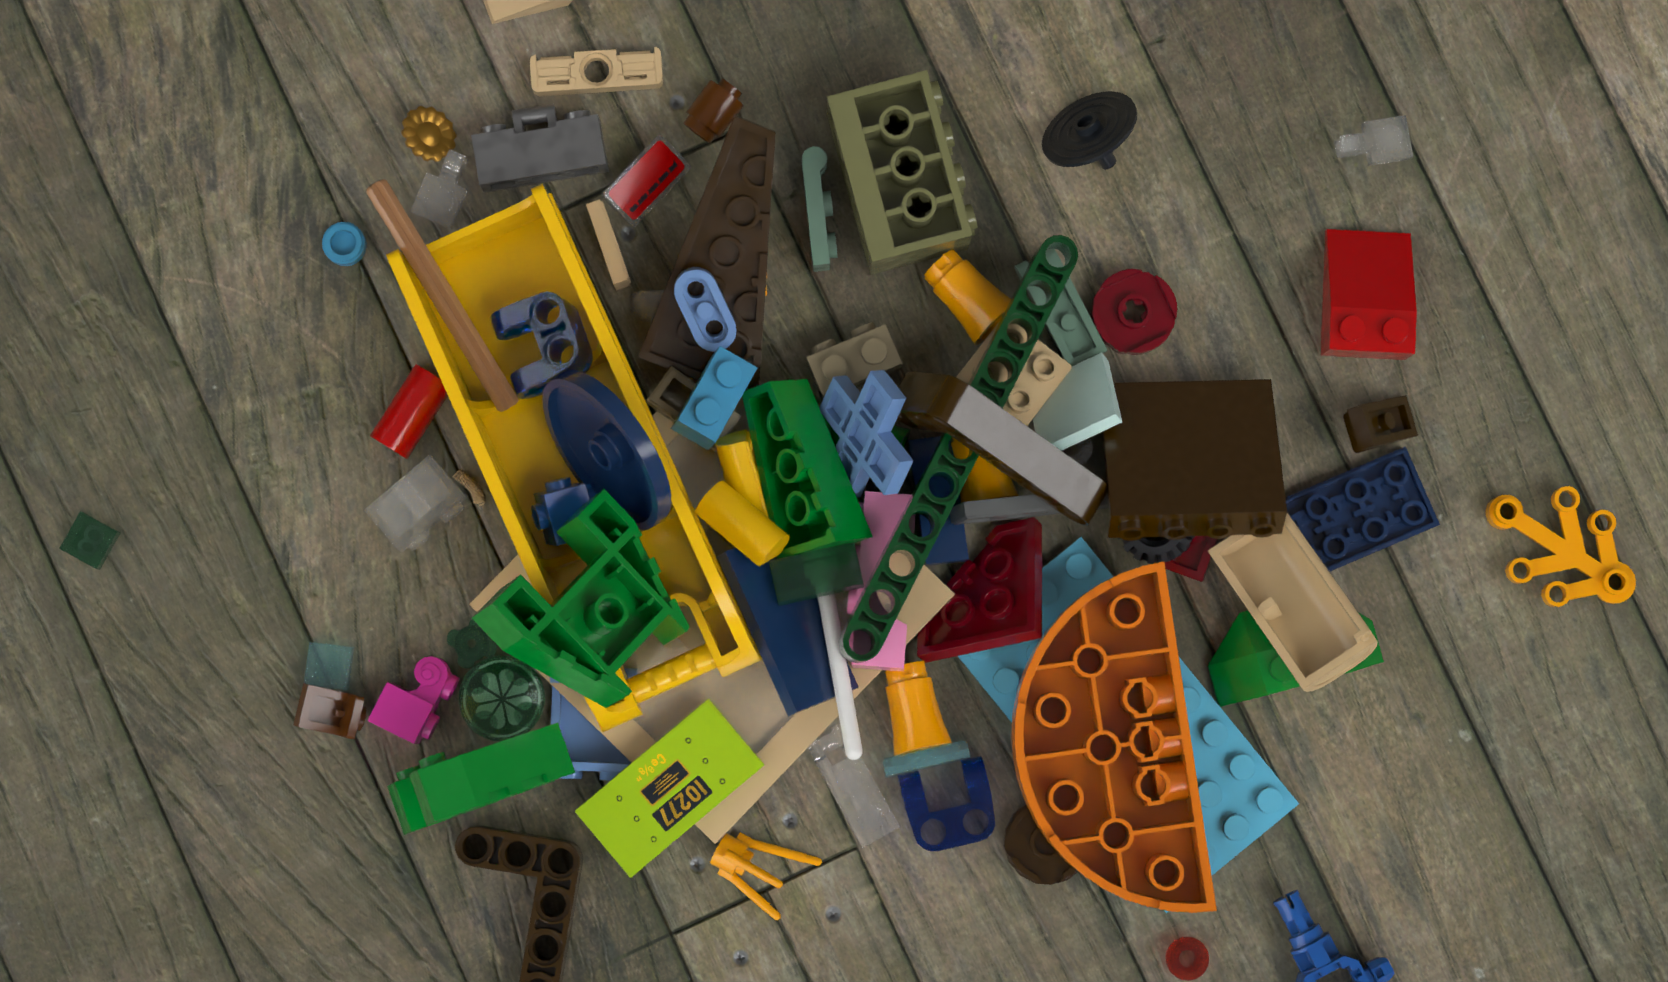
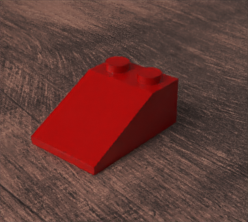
M1326 229L1321 356L1406 360L1414 355L1416 348L1417 307L1411 233Z

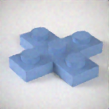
M885 370L870 371L861 392H859L848 376L833 377L819 407L824 418L840 437L836 449L857 498L861 497L869 478L873 480L883 495L898 494L913 463V459L891 433L906 401V397Z

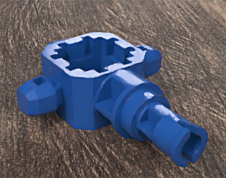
M1298 890L1285 894L1290 906L1286 898L1279 897L1273 902L1291 934L1288 938L1293 947L1290 953L1300 970L1295 982H1316L1317 979L1338 968L1347 969L1353 982H1387L1395 974L1386 957H1376L1364 962L1366 967L1362 968L1359 960L1340 954L1329 932H1323L1319 923L1314 924Z

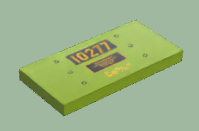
M708 698L575 810V813L631 878L761 769L764 763Z

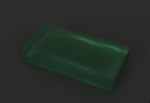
M854 542L769 561L779 606L864 587Z

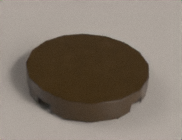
M1026 804L1013 813L1005 828L1003 846L1008 862L1020 876L1035 884L1052 885L1067 881L1078 872L1047 841L1036 825Z

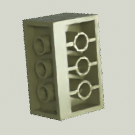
M927 70L827 96L826 115L870 275L941 257L951 249L956 252L968 250L971 238L975 236L974 229H977V221L972 204L964 205L962 199L964 195L963 188H966V182L960 162L952 163V147L955 146L951 126L948 121L941 123L940 115L942 114L943 98L937 80L930 82ZM890 127H898V129H902V134L893 135L888 132V129ZM908 167L914 170L912 176H904V174L899 173L900 168ZM918 207L920 210L926 211L924 217L917 218L915 215H911V208Z

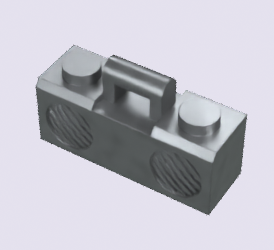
M553 103L512 110L514 128L506 129L504 124L482 127L481 133L471 135L481 189L485 193L609 172L602 127L598 114L590 115L588 110L566 113L564 120L557 121ZM548 122V128L524 131L525 125Z

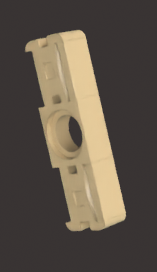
M654 47V53H651L649 50L620 52V55H617L616 49L574 52V58L571 56L541 57L538 60L536 54L530 58L531 87L537 96L658 89L663 86L662 56L660 49ZM593 61H602L609 67L606 79L598 83L591 82L585 76L587 65Z

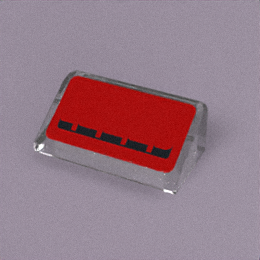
M659 134L602 193L603 200L635 228L687 174L692 166Z

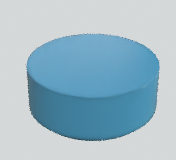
M338 222L331 225L324 233L322 247L325 255L333 263L340 266H350L363 258L367 242L363 232L356 225L349 222Z

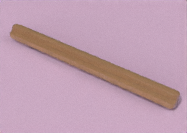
M385 179L373 183L366 189L368 197L498 411L503 412L514 406L518 402L517 395L389 183Z

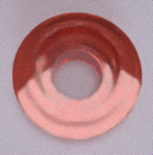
M1185 936L1174 940L1169 945L1165 961L1167 968L1175 977L1189 981L1197 979L1204 974L1209 964V953L1201 941ZM1185 950H1190L1194 954V961L1189 966H1182L1179 962V956Z

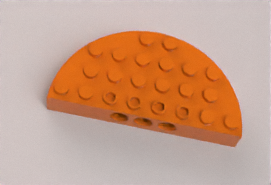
M1159 562L1123 572L1093 587L1060 613L1044 632L1030 655L1016 692L1011 732L1013 762L1024 801L1036 825L1059 855L1080 874L1101 888L1125 900L1147 907L1189 913L1217 911L1165 563Z

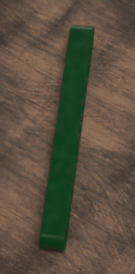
M1053 235L1047 238L1034 253L968 383L1002 409L1077 263L1078 248L1069 237ZM1053 248L1059 250L1065 257L1064 267L1057 268L1049 264L1046 259V250ZM1029 286H1036L1044 291L1046 295V303L1044 305H1034L1028 300L1026 290ZM1008 325H1021L1027 333L1026 342L1018 344L1010 340L1007 335ZM990 362H1000L1006 367L1008 377L1005 382H997L990 378L987 370ZM943 432L840 635L838 642L839 650L842 656L850 662L864 663L874 658L881 650L979 456L970 449L966 459H958L952 456L948 444L949 440L953 437L948 433ZM941 476L947 480L950 486L947 497L939 498L931 493L928 484L931 477ZM920 514L928 519L930 532L927 536L919 537L911 532L909 520L912 515ZM893 553H901L908 557L911 568L906 576H899L891 571L889 559ZM873 592H883L891 600V608L887 615H878L871 610L869 599ZM860 630L869 635L871 648L867 654H856L850 648L849 638L853 631Z

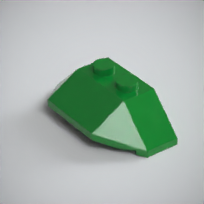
M1247 610L1238 613L1207 665L1218 705L1222 707L1299 687V683L1250 612ZM1359 613L1377 639L1372 620ZM1379 642L1374 651L1365 660L1344 674L1384 662Z

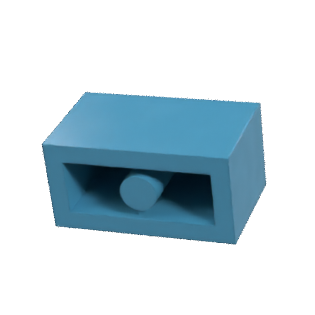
M719 346L711 356L670 429L709 450L716 443L755 374L757 367Z

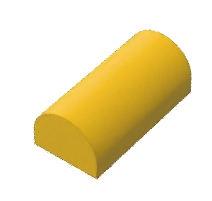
M747 429L717 439L715 447L725 482L769 518L750 432H747Z
M724 480L716 483L705 494L694 511L696 515L759 567L781 554L790 538L784 530Z

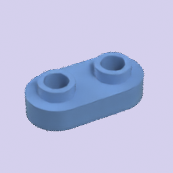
M691 267L682 271L675 281L674 295L695 341L707 351L715 352L719 346L725 349L728 348L736 336V323L716 279L708 270L700 267ZM698 281L704 286L703 293L698 296L691 295L687 290L691 282ZM712 320H717L722 324L723 328L718 334H710L706 330V325Z

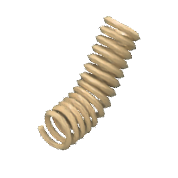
M462 469L458 470L453 475V478L457 482L460 481V484L465 488L467 487V490L473 496L474 504L484 505L485 496L479 483H476Z

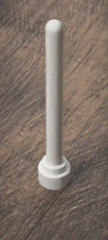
M834 553L816 554L802 561L805 578L810 579L811 586L816 587L845 754L849 759L857 760L862 756L863 749L847 660L842 656L838 643L842 632L833 584L837 582L836 575L839 574L837 555Z

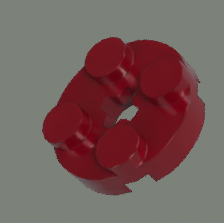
M1126 269L1111 275L1103 282L1092 300L1091 319L1104 344L1112 348L1114 352L1123 355H1141L1157 349L1167 340L1174 328L1178 308L1172 289L1162 278L1157 275L1154 276L1149 272H1142L1139 269ZM1132 301L1135 306H1144L1145 312L1140 315L1142 322L1134 323L1132 319L1126 320L1123 313L1127 310V302Z

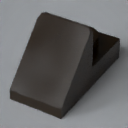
M1406 395L1362 404L1347 409V412L1343 415L1355 453H1361L1418 436Z

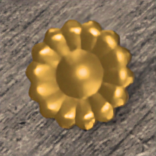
M419 106L416 110H410L407 113V117L403 119L404 129L401 133L406 138V146L412 149L415 156H421L425 161L432 159L435 162H439L442 158H448L451 155V150L456 147L454 139L457 134L453 130V123L446 118L444 112H439L432 106L428 108Z

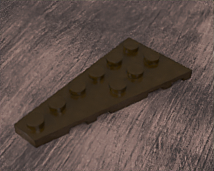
M734 115L638 357L668 369L672 366L685 376L696 380L699 379L714 352L703 349L695 341L675 299L674 284L682 271L691 267H700L708 270L716 279L736 323L735 339L726 350L757 367L746 390L759 386L776 136L774 130ZM694 281L688 285L687 290L691 295L698 296L703 293L704 286L702 283ZM712 320L706 325V330L710 334H718L723 328L722 324L717 320Z

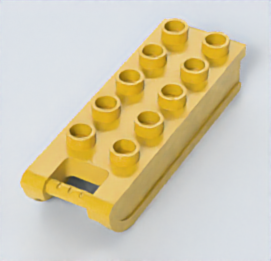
M542 183L531 188L532 195L523 201L426 244L518 397L517 404L503 412L498 411L403 253L396 249L386 254V257L532 587L549 604L583 571L587 564L567 543L558 546L546 544L543 530L536 528L532 517L531 506L536 504L533 494L546 491L544 483L564 477H570L571 483H579L563 460L549 431L542 400L546 384L567 370L581 371L594 377L610 389L631 411L650 438L662 461L671 490V509L667 517L648 530H640L642 536L639 539L649 559L654 557L661 570L658 576L670 599L675 598L679 606H688L691 609L706 643L630 678L627 677L622 665L616 671V674L632 692L607 708L584 696L601 731L605 732L643 715L639 703L715 668L718 669L722 677H726L761 661L762 657L701 521L694 512L695 508L558 205L552 193H547Z

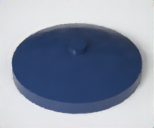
M567 370L548 382L544 388L542 398L545 419L558 451L577 481L585 484L590 483L596 494L605 489L635 520L639 530H648L665 519L671 509V490L667 474L654 445L631 411L610 389L584 372Z

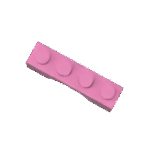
M865 491L864 502H859L873 537L861 541V545H852L850 570L859 571L858 587L849 588L847 614L852 613L911 497L910 494L883 495L882 492ZM916 514L912 515L909 520V528L913 534ZM873 592L869 599L871 610L878 615H887L888 612L882 606L877 592ZM896 619L879 653L864 663L852 662V668L904 671L907 624ZM853 631L849 638V646L856 654L864 655L871 648V639L863 631Z

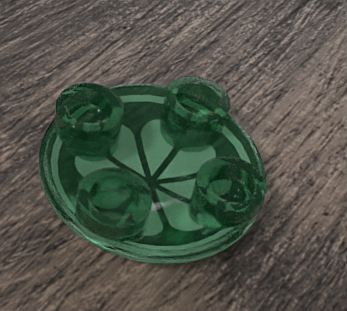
M493 656L480 661L465 674L459 690V708L464 721L476 734L492 741L500 742L531 731L538 723L545 705L544 687L538 674L531 666L511 656Z

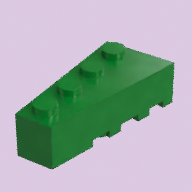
M808 380L769 381L744 391L742 398L770 520L790 536L782 553L777 556V561L822 554L872 538L870 528Z

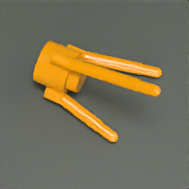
M741 832L737 838L726 833L716 848L710 864L719 868L718 875L733 883L774 920H779L781 914L737 875L743 876L747 871L776 888L783 886V882L751 863L755 853L748 850V848L815 866L822 864L821 858L755 840Z

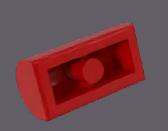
M415 364L370 434V437L405 459H408L448 397L441 379Z

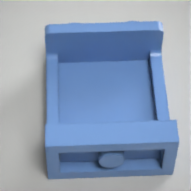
M624 668L628 678L639 672V669ZM550 677V683H560ZM552 686L551 724L558 722L575 773L561 778L582 779L583 771H599V780H611L631 762Z

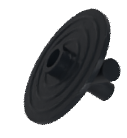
M1106 91L1085 96L1068 105L1050 122L1042 138L1043 153L1051 163L1061 167H1078L1098 161L1102 169H1110L1117 161L1112 152L1129 137L1135 127L1137 108L1129 96L1120 92Z

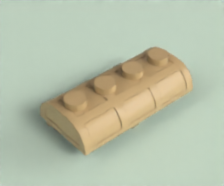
M1288 513L1282 534H1273L1263 538L1253 535H1231L1208 550L1210 556L1303 691H1315L1331 683L1365 660L1377 647V639Z

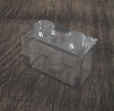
M430 454L365 508L364 511L397 550L403 552L409 547L413 552L430 539L432 535L428 530L440 520L446 524L464 510L465 507L462 502L468 496L438 460Z

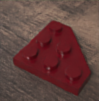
M1035 517L995 526L985 538L988 542L985 548L973 562L968 559L946 584L955 595L917 635V656L924 663L1042 638V524Z

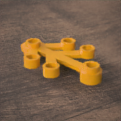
M1564 486L1556 489L1551 496V504L1558 511L1563 538L1523 513L1521 502L1512 495H1500L1488 503L1485 513L1487 521L1491 526L1500 530L1513 527L1555 554L1532 560L1523 557L1512 559L1508 562L1505 569L1506 576L1511 582L1516 584L1526 583L1533 576L1576 568L1590 577V579L1571 584H1565L1561 581L1547 583L1541 592L1542 600L1546 605L1560 607L1567 604L1569 600L1597 595L1606 603L1616 604L1626 601L1633 594L1636 587V578L1628 565L1618 561L1612 535L1616 527V518L1610 511L1598 510L1589 515L1587 527L1595 535L1599 561L1586 554L1576 511L1580 503V495L1575 488ZM1562 492H1567L1572 497V503L1569 507H1564L1559 502V495ZM1503 504H1509L1513 508L1511 519H1505L1501 516L1500 508ZM1598 515L1604 516L1608 521V526L1604 531L1599 530L1595 525V519ZM1516 563H1522L1526 567L1527 572L1522 579L1517 578L1513 573ZM1612 574L1618 575L1621 579V586L1618 590H1614L1609 586L1608 580ZM1553 586L1559 587L1562 590L1563 596L1559 602H1554L1550 598L1549 592Z

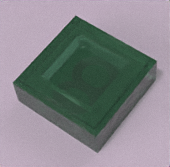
M80 511L59 549L100 570L121 532Z

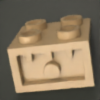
M998 324L956 378L967 384L969 383ZM1018 324L1008 325L1007 335L1010 340L1018 344L1025 343L1027 340L1025 329ZM1037 340L1003 409L1028 426L1072 368L1071 364ZM995 361L988 364L987 370L990 378L997 382H1005L1007 380L1008 372L1002 363Z

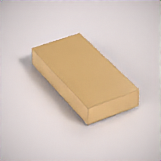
M599 199L587 203L586 207L616 291L630 286L631 280L603 201Z

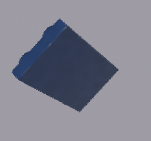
M1406 446L1286 497L1287 513L1329 572L1440 525Z
M737 548L725 551L717 556L788 717L834 699L835 692L818 597L814 587L811 586L810 579L805 578L801 558L777 561L776 556L759 567ZM847 662L851 688L853 691L859 688V686Z

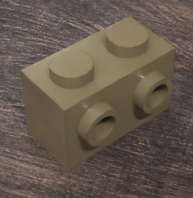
M874 322L852 330L850 333L853 338L839 344L836 343L835 339H830L811 348L813 354L806 357V364L822 401L833 377L848 376L856 388L865 384L870 371L885 370L889 375L901 370L902 361L886 324L876 328Z

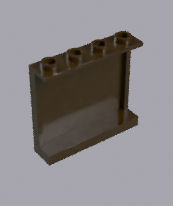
M1271 379L1114 383L1122 423L1102 431L1106 483L1108 484V538H1121L1133 541L1142 537H1165L1177 540L1186 536H1209L1220 539L1230 535H1253L1263 538L1273 534H1282L1287 515V505Z

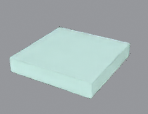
M1102 352L1072 366L1069 373L1033 418L1035 432L1061 451L1122 423L1109 361Z

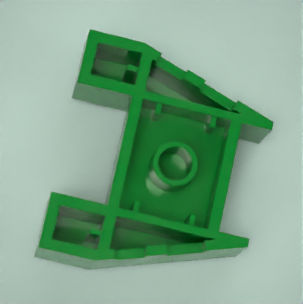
M603 489L585 502L556 531L587 566L551 604L520 574L499 589L472 619L504 652L607 708L632 692L618 677L616 671L651 634L665 645L687 632L690 626L676 599H670L658 576L661 570L654 557L649 559L639 539L642 533L635 520Z
M557 722L450 759H446L444 752L419 760L420 765L397 772L398 781L387 787L403 834L406 835L554 782L556 779L575 773Z

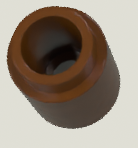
M723 78L718 84L710 80L686 111L689 116L683 124L710 144L715 136L721 137L731 124L734 115H737L744 105L738 100L742 93Z

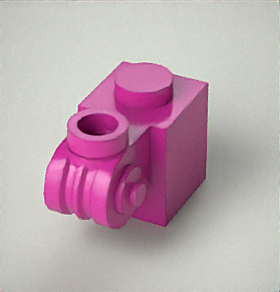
M432 656L424 657L415 665L414 675L420 683L417 689L409 691L393 682H387L367 721L413 744H420L423 737L429 740L440 720V716L436 715L435 712L441 698L449 701L460 679L451 673L450 667L443 659Z

